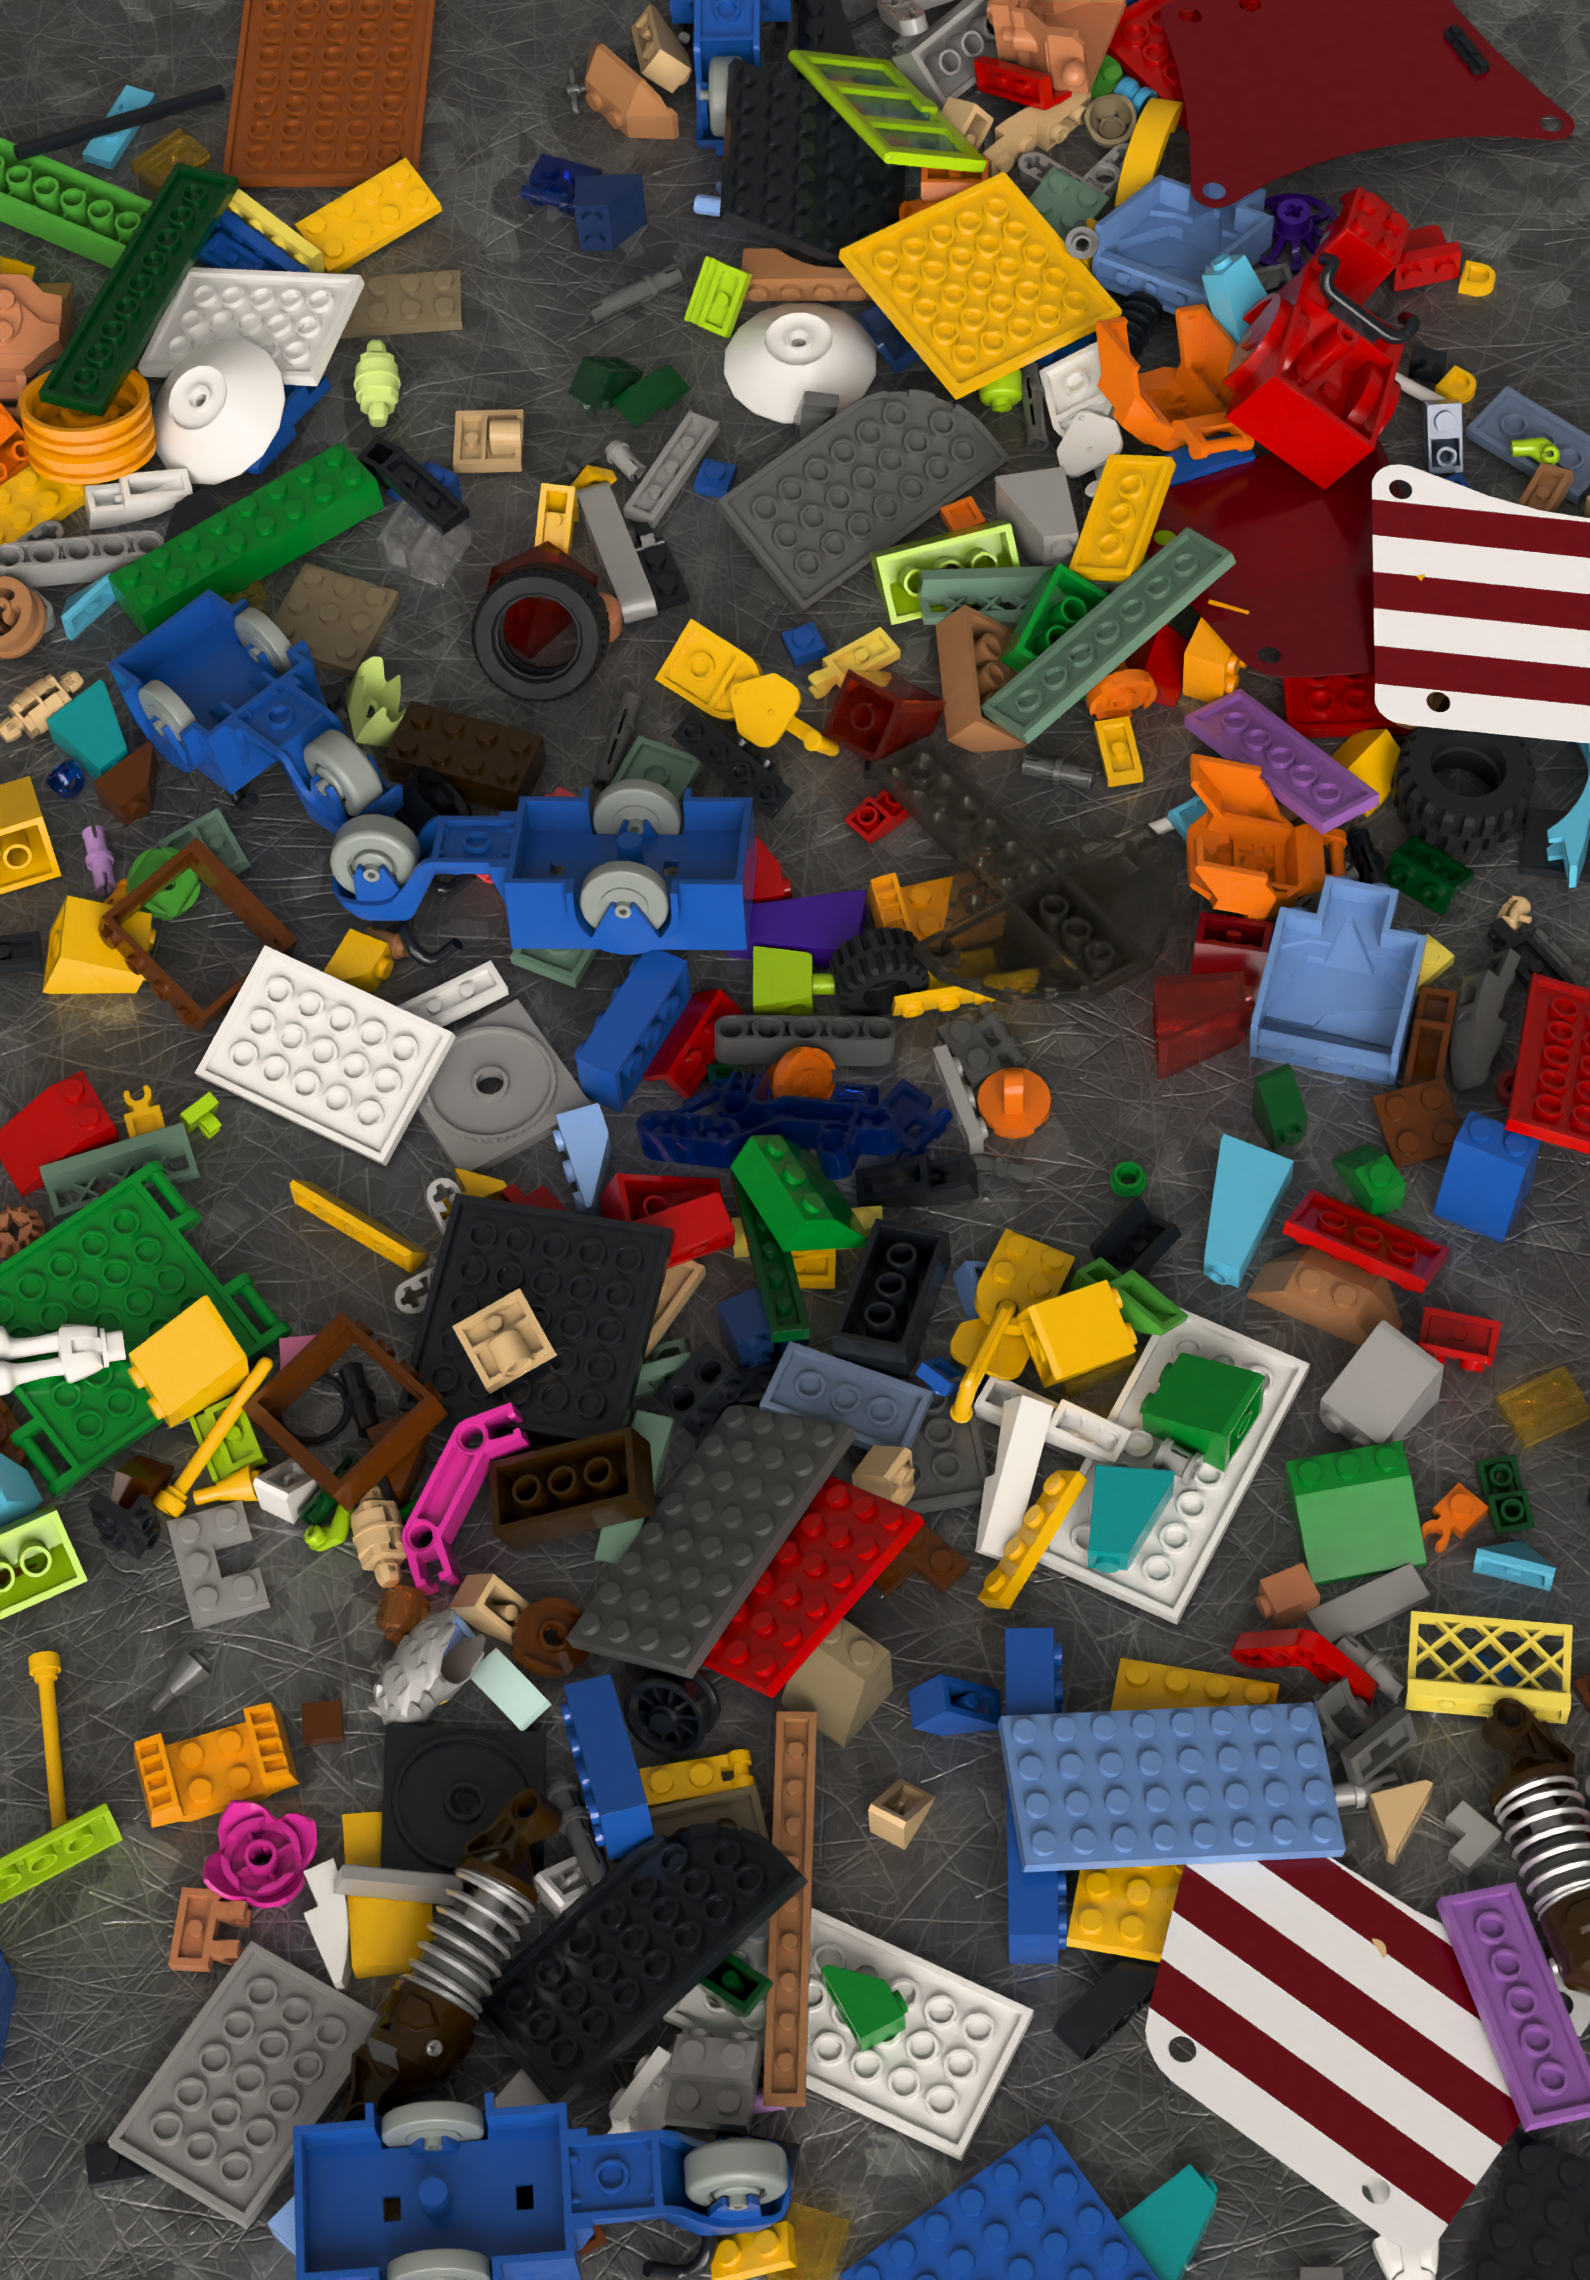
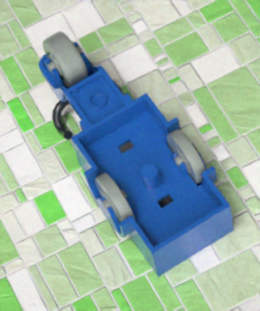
M626 779L609 785L600 793L595 803L594 813L590 788H583L581 797L520 796L517 811H500V816L439 815L428 820L417 836L409 827L395 818L380 814L360 815L345 822L334 837L330 854V866L333 873L332 891L337 900L350 913L360 919L372 921L374 930L387 929L400 921L399 937L403 947L418 964L430 968L440 967L447 963L463 949V945L459 939L452 938L435 953L425 951L419 945L413 933L416 911L427 890L441 897H451L460 893L476 879V874L491 875L493 883L507 906L512 948L601 949L606 952L622 955L641 954L651 950H747L757 871L753 798L693 797L692 788H685L683 796L684 821L681 825V808L677 799L670 791L652 781ZM555 866H565L563 875H550V871ZM678 867L677 876L663 875L664 869ZM435 874L457 875L448 883L434 878Z
M493 2092L484 2093L485 2109L482 2112L477 2107L462 2102L423 2101L394 2108L381 2117L377 2113L374 2103H365V2120L293 2126L296 2280H582L581 2249L594 2235V2225L659 2219L701 2235V2245L695 2258L686 2264H670L654 2260L645 2261L642 2268L644 2276L660 2280H693L706 2272L713 2262L718 2248V2235L749 2233L768 2228L785 2216L790 2204L791 2178L789 2164L785 2151L776 2141L753 2139L749 2136H744L743 2138L732 2137L725 2140L719 2138L714 2142L708 2143L671 2130H649L589 2136L587 2128L573 2129L566 2102L496 2108ZM533 2186L534 2209L517 2210L516 2187ZM400 2197L401 2220L385 2222L384 2200L386 2198Z

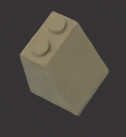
M842 1618L787 1681L781 1698V1704L794 1712H817V1730L844 1749L893 1691L891 1652Z

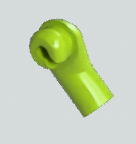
M1544 437L1510 440L1511 457L1530 456L1540 464L1545 463L1549 465H1555L1560 459L1559 449Z
M338 1505L331 1524L323 1528L319 1525L315 1527L310 1526L304 1534L305 1542L309 1544L312 1550L320 1552L343 1543L351 1527L350 1515L355 1509L352 1508L349 1512H346Z

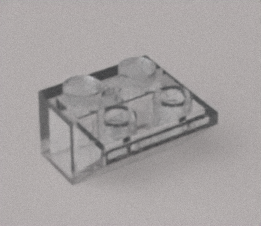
M402 500L376 540L381 566L443 588L474 539V533L461 522L448 533L442 535L405 500Z

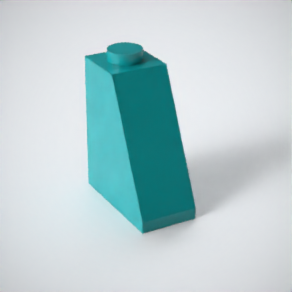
M101 679L46 720L52 741L95 780L129 756L108 691Z
M1095 1465L1088 1568H1096L1104 1573H1115L1119 1570L1128 1571L1173 1496L1174 1471Z
M1191 2164L1118 2220L1120 2226L1159 2280H1182L1216 2211L1217 2195L1215 2193L1218 2192L1216 2185L1204 2171L1198 2174Z

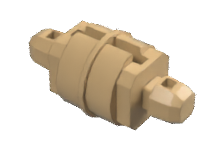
M74 670L61 676L60 682H57L49 674L44 679L39 678L32 685L26 686L24 691L13 698V702L8 705L13 718L7 717L0 724V736L6 743L13 742L22 736L21 732L23 730L31 739L49 730L46 720L72 701L69 695L74 696L82 689L84 685L82 677Z
M376 1484L359 1501V1507L350 1515L353 1531L352 1540L357 1549L362 1568L374 1571L377 1582L382 1588H393L400 1582V1564L407 1558L402 1544V1532L405 1525L402 1524L397 1503L384 1500L382 1490Z

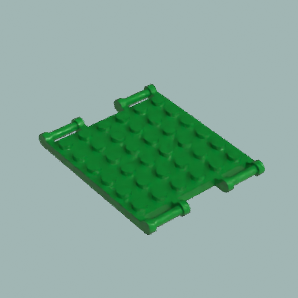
M159 1160L151 1161L0 1264V1325L5 1328L10 1337L26 1338L57 1332L61 1324L98 1327V1334L99 1328H104L105 1332L122 1330L126 1360L109 1362V1367L103 1368L99 1372L68 1384L64 1375L50 1376L17 1385L12 1391L32 1419L18 1428L10 1436V1440L17 1449L20 1446L25 1451L26 1455L48 1482V1490L54 1498L65 1495L76 1483L165 1422L164 1418L158 1421L150 1410L147 1400L151 1399L146 1389L143 1387L138 1390L127 1372L131 1368L129 1353L200 1298L208 1295L246 1354L248 1363L273 1345L279 1344V1338H288L293 1332L289 1324L277 1317L253 1286L255 1281L247 1272L240 1274L222 1286L181 1233L196 1227L202 1221L203 1215L196 1207L191 1208L165 1175L166 1169ZM153 1182L179 1216L171 1221L144 1187L145 1184ZM242 1295L269 1330L261 1335L233 1298ZM58 1352L24 1357L8 1362L18 1364L58 1357ZM40 1432L45 1434L71 1468L62 1475L34 1440V1437Z

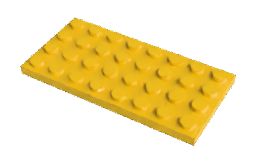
M1120 1658L1110 1711L1276 1704L1279 1684ZM1184 1865L1080 1870L1066 1946L1160 1962Z

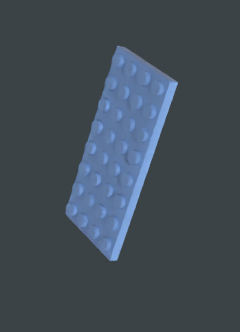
M1315 1702L1001 1716L998 1728L1022 1872L1342 1857L1346 1851L1318 1713L1314 1709Z

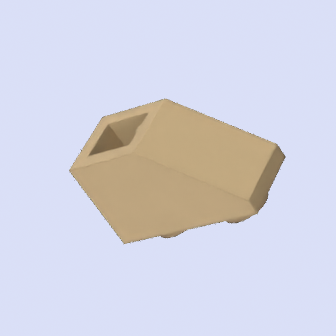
M873 1445L852 1473V1485L905 1506L915 1491L912 1451L906 1447Z

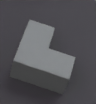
M1464 1800L1446 1817L1444 1827L1460 1839L1449 1851L1447 1861L1468 1877L1500 1843L1502 1832Z

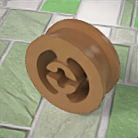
M0 576V607L5 610L2 611L0 609V635H2L0 636V659H14L28 653L40 641L47 624V611L42 598L36 592L13 577Z

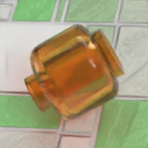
M395 1584L394 1590H386L383 1593L375 1624L380 1630L386 1632L385 1640L399 1644L404 1635H409L413 1628L430 1614L431 1603L424 1598V1591Z

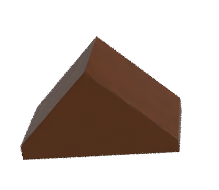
M137 1455L116 1470L110 1500L129 1510L143 1493L150 1498L152 1503L161 1489L165 1490L174 1472V1467Z

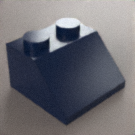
M642 174L575 176L574 208L580 251L614 250L647 224Z

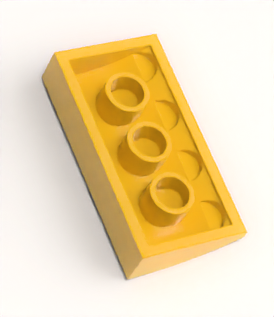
M382 1812L342 1814L345 1864L380 1867ZM347 1895L351 1963L355 1978L361 1979L410 1973L412 1968L407 1960L417 1959L422 1951L418 1948L417 1942L422 1940L429 1942L434 1937V1934L428 1930L426 1925L434 1923L433 1904Z

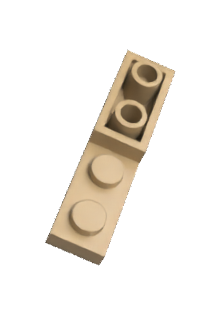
M1071 92L1072 97L1046 111L1029 106L995 128V143L982 153L984 158H989V178L1002 172L1008 173L1021 155L1033 151L1036 146L1047 152L1054 145L1063 142L1072 130L1078 125L1085 123V111L1089 103H1091V92L1089 94Z

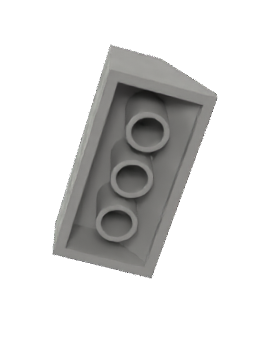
M962 0L891 58L907 79L926 98H930L941 109H943L948 97L957 99L976 83L974 59L982 55L998 59L994 26L986 17L988 0Z

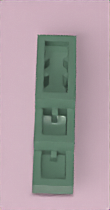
M637 1410L631 1427L650 1442L655 1496L659 1491L675 1418ZM649 1517L602 1528L594 1559L618 1564Z

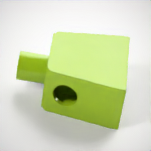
M753 946L754 1015L811 1016L814 1013V995H835V983L832 973H813L812 954L809 952Z

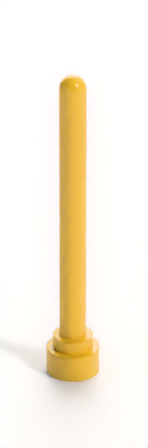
M262 1357L257 1362L174 1485H168L165 1491L162 1489L159 1491L152 1502L159 1510L174 1519L181 1516L187 1507L184 1504L188 1499L185 1496L243 1412L242 1407L253 1397L271 1371L273 1362L270 1358Z
M42 1651L28 1657L29 1675L34 1677V1682L38 1683L51 1826L53 1829L67 1821L54 1682L58 1679V1674L61 1672L60 1655L57 1652Z

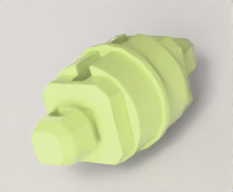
M371 340L367 344L366 352L360 355V362L356 365L353 383L356 390V401L360 404V411L368 414L369 422L373 427H384L388 421V415L394 412L395 404L399 401L401 381L398 374V365L394 361V355L386 352V346L383 341Z

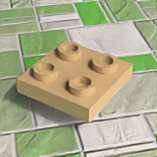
M524 410L456 411L453 451L454 473L522 472Z
M520 1288L452 1326L489 1394L557 1356Z

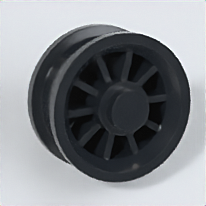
M418 766L410 773L409 782L403 786V806L394 815L397 820L409 827L417 836L423 825L433 817L439 815L472 816V812L462 793L451 781L429 767Z
M648 1668L641 1676L639 1683L633 1686L627 1694L623 1706L624 1718L633 1736L649 1750L667 1757L687 1756L698 1749L705 1735L716 1725L721 1711L717 1691L701 1669H698L694 1677L690 1679Z

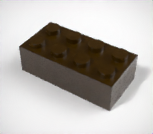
M410 701L384 756L389 781L406 785L409 782L410 773L416 767H429L451 781L467 802L498 811H517L519 797L531 796L547 762L543 736Z
M631 1426L489 1462L493 1535L513 1550L656 1515L650 1442Z

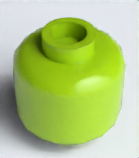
M1018 369L980 388L979 399L981 403L987 407H992L994 412L1010 411L1012 406L1018 404L1022 399L1023 381L1021 370Z

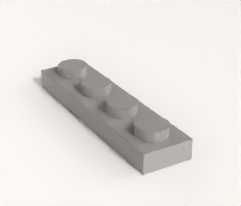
M692 411L687 413L623 507L625 518L640 524L648 522L652 529L656 527L720 432L719 422Z

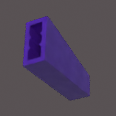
M853 890L753 904L747 950H727V957L753 960V946L809 952L812 954L813 967L830 968L829 962L833 958L832 954L834 951L839 949L842 943L852 939L853 936L864 933L867 916L866 890Z

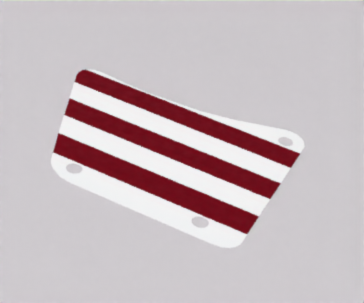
M1401 464L1389 465L1379 470L1372 480L1375 705L1379 712L1395 723L1412 726L1590 743V518L1537 510L1491 497L1412 466ZM1394 480H1404L1412 487V494L1406 499L1396 498L1389 491L1390 483ZM1425 574L1422 581L1418 577H1416ZM1433 692H1441L1449 698L1450 707L1444 712L1433 711L1427 705V696Z
M1331 1857L1184 1865L1145 2028L1146 2042L1156 2064L1172 2082L1386 2239L1403 2249L1411 2251L1426 2250L1434 2246L1521 2122L1444 1925L1415 1911ZM1373 1938L1379 1939L1385 1944L1386 1956L1384 1958L1372 1941ZM1551 1969L1559 1991L1566 1993L1573 2002V2010L1569 2016L1579 2039L1590 2023V1996L1569 1990L1564 1986L1560 1974L1555 1975ZM1178 2036L1189 2038L1196 2047L1194 2059L1186 2063L1175 2060L1169 2053V2043L1173 2038ZM1371 2177H1378L1384 2180L1390 2188L1389 2199L1382 2204H1374L1368 2201L1362 2192L1364 2181Z

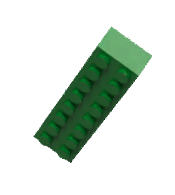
M339 442L109 575L108 579L117 605L146 636L208 589L222 599L227 600L383 509L384 504L377 479Z

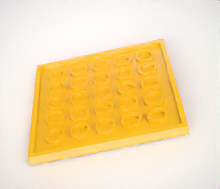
M1005 172L997 174L840 249L839 253L840 261L955 400L1095 332L1097 321L1121 317L1122 309L1084 264L1067 252L1065 242Z

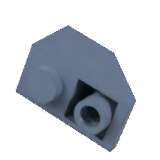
M1456 398L1422 401V432L1428 473L1463 472L1462 403Z

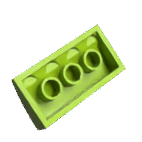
M104 1801L1 1855L0 1905L123 1840L106 1802Z

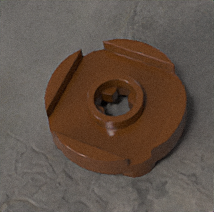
M557 1597L543 1598L541 1601L527 1606L517 1616L512 1628V1654L515 1660L539 1676L547 1678L566 1677L579 1667L589 1654L587 1651L572 1648L566 1639L581 1617V1611L571 1602ZM550 1629L555 1630V1637L560 1640V1645L554 1644L550 1646L543 1638V1633H547Z

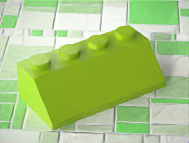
M1004 519L869 553L876 586L890 625L922 618L917 597L921 570L1020 567L1012 526L1010 522ZM968 603V604H966V605L969 606V605H973V604H976V603ZM941 604L929 605L930 612H946L948 608Z
M54 1504L0 1527V1572L10 1571L8 1580L4 1584H0V1620L88 1581ZM37 1563V1566L33 1568L27 1567V1565ZM21 1567L24 1573L15 1578L13 1569Z

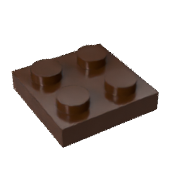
M1444 1077L1379 1094L1371 1098L1370 1101L1388 1157L1396 1169L1451 1154L1454 1141L1461 1128Z

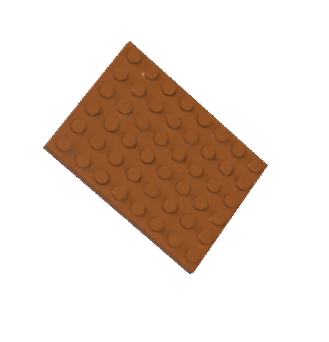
M244 0L222 174L237 177L239 187H357L406 157L420 176L437 0Z

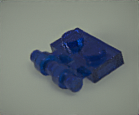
M542 153L529 176L530 186L523 185L520 196L521 198L531 200V203L534 205L544 206V204L558 207L560 212L570 214L572 211L575 212V176L603 175L602 169Z
M902 1078L856 1128V1135L885 1156L894 1146L898 1147L902 1152L895 1160L925 1154L926 1146L934 1138L939 1139L946 1131L945 1125L953 1116L943 1107L935 1115L928 1112L927 1110L932 1106V1097ZM917 1123L923 1129L913 1139L906 1133Z

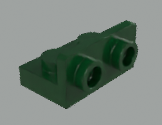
M1414 836L1394 851L1385 874L1390 885L1439 915H1444L1448 911L1453 897L1471 884L1475 872L1417 836Z

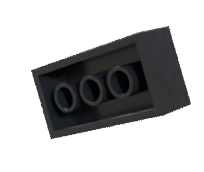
M875 1219L831 1336L834 1357L885 1375L909 1379L951 1263L949 1232Z

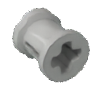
M1169 1437L1160 1446L1152 1467L1157 1470L1163 1468L1174 1471V1475L1182 1478V1483L1189 1486L1200 1470L1204 1455L1199 1452L1193 1454L1175 1445V1440Z

